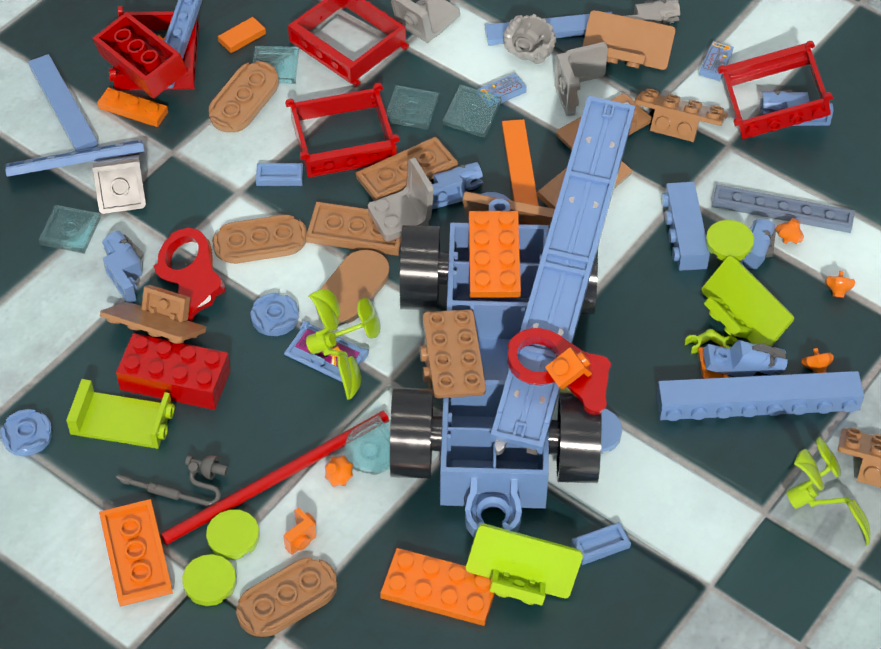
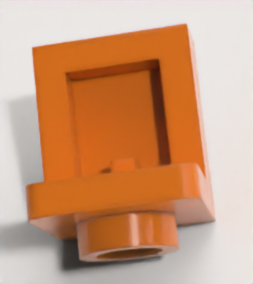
M571 347L545 366L558 387L562 390L582 374L588 377L593 374L588 367L591 362L582 351L577 353Z
M299 507L294 510L297 525L283 535L285 549L291 555L298 550H304L316 538L315 519L310 513H304Z

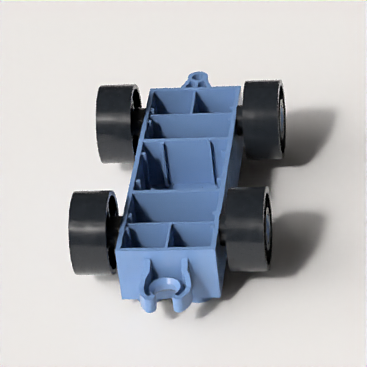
M495 199L489 204V211H510L511 209L509 202L504 199ZM450 223L449 252H440V226H402L400 309L438 310L439 285H448L447 311L471 310L474 313L486 392L482 396L443 398V416H433V389L393 387L390 422V477L431 478L432 451H441L440 505L466 506V528L474 538L478 526L484 523L481 513L488 507L502 509L505 513L502 529L513 532L519 531L522 517L521 508L546 509L549 454H556L557 482L598 483L602 415L587 413L580 399L573 393H559L557 420H551L542 454L526 453L527 447L507 443L503 453L497 455L495 453V443L490 442V434L509 372V365L507 363L508 343L521 330L548 236V225L519 224L521 296L470 298L469 223ZM598 250L580 314L594 315Z

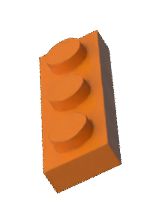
M109 87L97 102L99 109L155 127H159L168 113V107Z

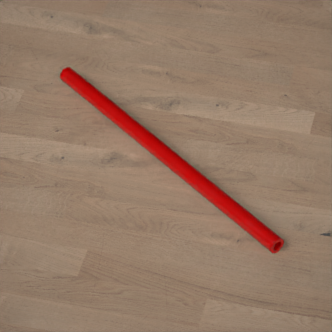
M384 411L377 413L160 534L162 540L166 545L208 523L219 513L235 508L389 422L387 414Z

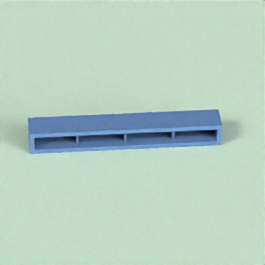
M859 371L658 381L656 398L660 420L677 421L679 419L701 420L717 417L725 419L737 416L753 417L757 415L777 416L780 414L801 415L817 412L822 414L837 411L853 412L860 410L864 399V392Z

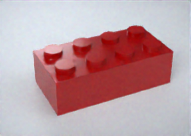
M125 12L93 37L100 55L153 99L188 72L181 54L128 12Z
M133 333L116 371L120 390L163 399L166 392L170 393L171 401L215 410L231 369L227 352L183 343H172L168 340Z

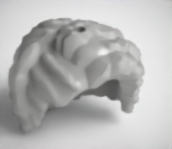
M535 14L514 17V19L510 20L509 26L504 31V47L508 52L521 60H529L535 64H540L550 56L555 47L556 36L553 26L547 23L545 18L536 17Z

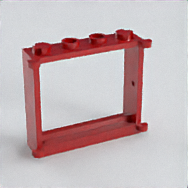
M322 0L288 25L289 41L355 87L361 84L358 78L401 47L403 50L409 48V44L406 43V27L366 0ZM347 7L388 36L355 61L350 60L309 32L340 8L344 9Z
M118 6V18L125 13L123 12V6ZM174 11L128 13L149 30H168ZM198 15L183 57L188 72L175 81L173 88L166 89H195L199 37ZM114 66L109 68V79L114 82L115 90H142Z
M807 41L801 45L718 67V73H723L736 117L733 122L735 126L739 127L742 139L831 115L829 100H832L833 96L832 93H826L811 51V48L815 47L813 41ZM809 65L820 96L819 100L742 120L732 86Z
M381 83L374 84L373 89L294 102L293 99L285 101L286 107H290L291 120L301 152L300 159L303 160L308 178L372 166L397 154L395 142H400L397 134H392L379 93L380 90H383ZM375 107L386 141L309 155L300 125L301 120Z

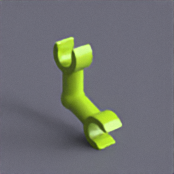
M708 329L698 336L689 335L686 337L684 345L695 343L696 345L692 347L691 353H697L698 348L710 340L723 346V348L730 349L731 347L726 344L733 346L737 339L732 336L724 337L715 330Z

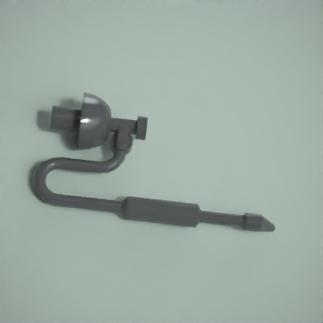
M209 455L202 461L193 459V456H187L185 465L189 468L191 483L195 486L214 491L216 497L212 501L185 495L180 490L153 482L147 484L122 475H116V478L123 484L147 489V492L174 500L184 499L201 505L211 506L220 500V490L214 485L197 481L194 476L200 467L202 475L209 480H213L216 474L226 476L229 467L219 464L220 459L218 455Z

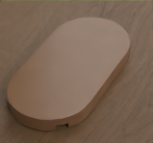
M263 61L242 65L210 103L209 118L212 125L223 132H238L249 126L278 89L279 78L275 68Z
M276 215L231 222L223 225L220 231L214 234L212 240L213 249L219 259L234 264L289 256L297 253L304 247L307 231L301 220L298 221L290 215Z
M359 250L351 253L322 286L321 289L330 290L338 300L340 306L338 325L344 322L348 324L355 321L359 317L357 312L358 301L362 298H368L372 301L388 281L389 264L382 254L372 250Z
M303 558L247 589L241 595L237 605L236 614L240 626L253 636L268 637L279 633L326 605L334 597L337 589L334 569L326 561Z

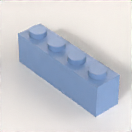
M667 183L666 191L661 195L662 207L667 209L665 211L666 225H670L668 233L669 242L674 244L672 248L673 261H677L679 271L707 269L710 252L706 246V234L695 183Z

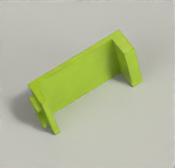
M81 379L66 421L71 435L159 449L161 440L166 439L168 432L167 422L168 419L173 418L175 405L171 403L170 393H164L161 403L97 393L94 392L91 380Z

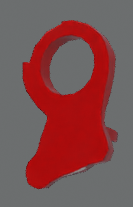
M185 228L170 234L171 236L163 243L158 253V263L153 265L160 278L179 284L178 294L190 297L188 321H192L199 311L212 306L216 297L225 292L226 288L221 278L213 270V255L210 241L201 231ZM189 242L197 243L198 254L196 259L184 269H172L171 258L178 247Z
M530 328L520 331L511 338L508 343L507 363L511 373L518 380L529 385L543 386L554 383V379L548 371L535 372L525 368L517 357L522 348L532 344L544 345L550 348L556 354V357L570 347L577 353L582 350L551 330ZM582 351L591 362L588 367L593 374L589 377L582 374L568 385L567 388L580 399L587 413L599 415L607 405L606 388L611 362L605 356Z

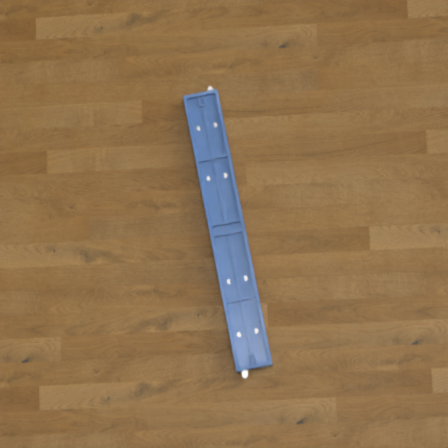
M587 96L520 331L530 328H543L561 335L570 343H573L634 117L635 106L630 105L628 102L620 103ZM540 344L525 346L517 355L519 362L525 368L535 372L547 371L545 366L557 358L550 348ZM509 368L490 434V442L495 443V453L497 455L503 453L507 443L527 447L526 453L534 455L543 453L560 391L556 382L543 386L529 385L518 380Z

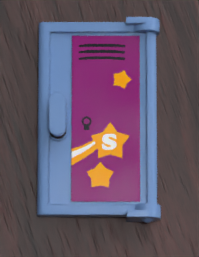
M305 320L300 326L299 333L289 345L284 355L342 382L338 368V355L330 354L325 356L323 352L317 354L309 352L306 344L307 336L315 334L316 331L322 329L311 325L310 322ZM336 337V346H333L331 349L344 351L348 357L353 356L358 366L361 361H365L369 354V349L361 348L339 337Z

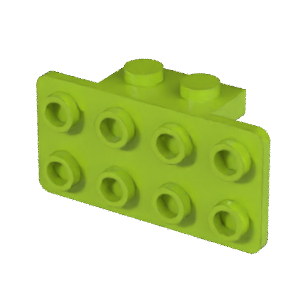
M728 256L702 287V293L708 298L704 305L710 310L708 312L709 315L715 320L721 321L725 325L724 330L732 337H743L753 344L762 343L773 346L794 321V316L734 256Z
M482 523L477 528L467 560L466 570L469 573L491 578L490 592H494L500 597H512L529 605L538 604L542 606L545 593L561 598H568L570 596L583 553L579 549Z

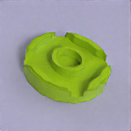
M718 221L711 225L707 231V249L711 254L713 252L717 255V258L722 261L728 256H734L738 261H741L753 250V233L745 224L739 221Z
M227 510L219 513L210 521L207 527L206 538L208 545L216 555L222 556L225 559H240L248 552L250 554L255 550L259 542L260 531L256 519L249 513L242 510Z
M213 554L202 555L192 560L185 568L182 576L183 589L186 595L194 603L203 606H213L222 603L224 599L233 594L237 584L235 569L231 562L222 556Z

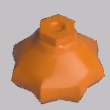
M794 218L789 222L777 225L775 228L778 236L784 238L783 243L785 244L788 242L801 243L804 239L800 229L801 222Z
M839 271V276H828L825 279L826 285L832 290L833 297L844 298L845 293L855 286L854 279L843 277L844 271Z
M818 348L813 349L814 356L802 358V364L807 369L812 370L814 373H827V367L833 361V354L831 352L819 354Z
M346 456L332 457L329 463L325 465V479L333 487L338 485L346 486L348 480L353 477V463L349 462Z

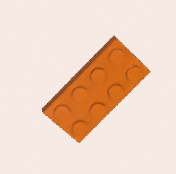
M469 211L470 298L521 296L518 211Z
M151 499L100 511L99 515L119 606L122 607L173 594Z
M397 548L381 590V599L485 626L495 593L490 592L491 578L469 573L464 565Z

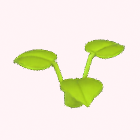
M321 289L311 293L308 297L315 304L325 328L307 336V348L311 354L323 352L325 356L330 354L338 355L339 372L347 400H350L361 385L359 366L353 356L348 357L344 351L331 349L333 346H336V337L364 327L368 338H376L381 329L380 320L372 302L368 298H362L357 304V312L361 323L335 333L329 332L338 328L340 306L333 292Z
M818 437L816 439L817 447L826 462V467L819 473L810 452L807 449L801 450L796 457L794 465L801 468L809 476L810 480L786 491L788 499L795 509L808 503L811 508L822 504L846 503L865 535L866 546L870 543V525L864 511L855 499L851 500L849 497L815 500V497L819 496L817 488L820 491L824 490V482L821 477L831 470L836 478L841 476V468L837 458L821 437Z

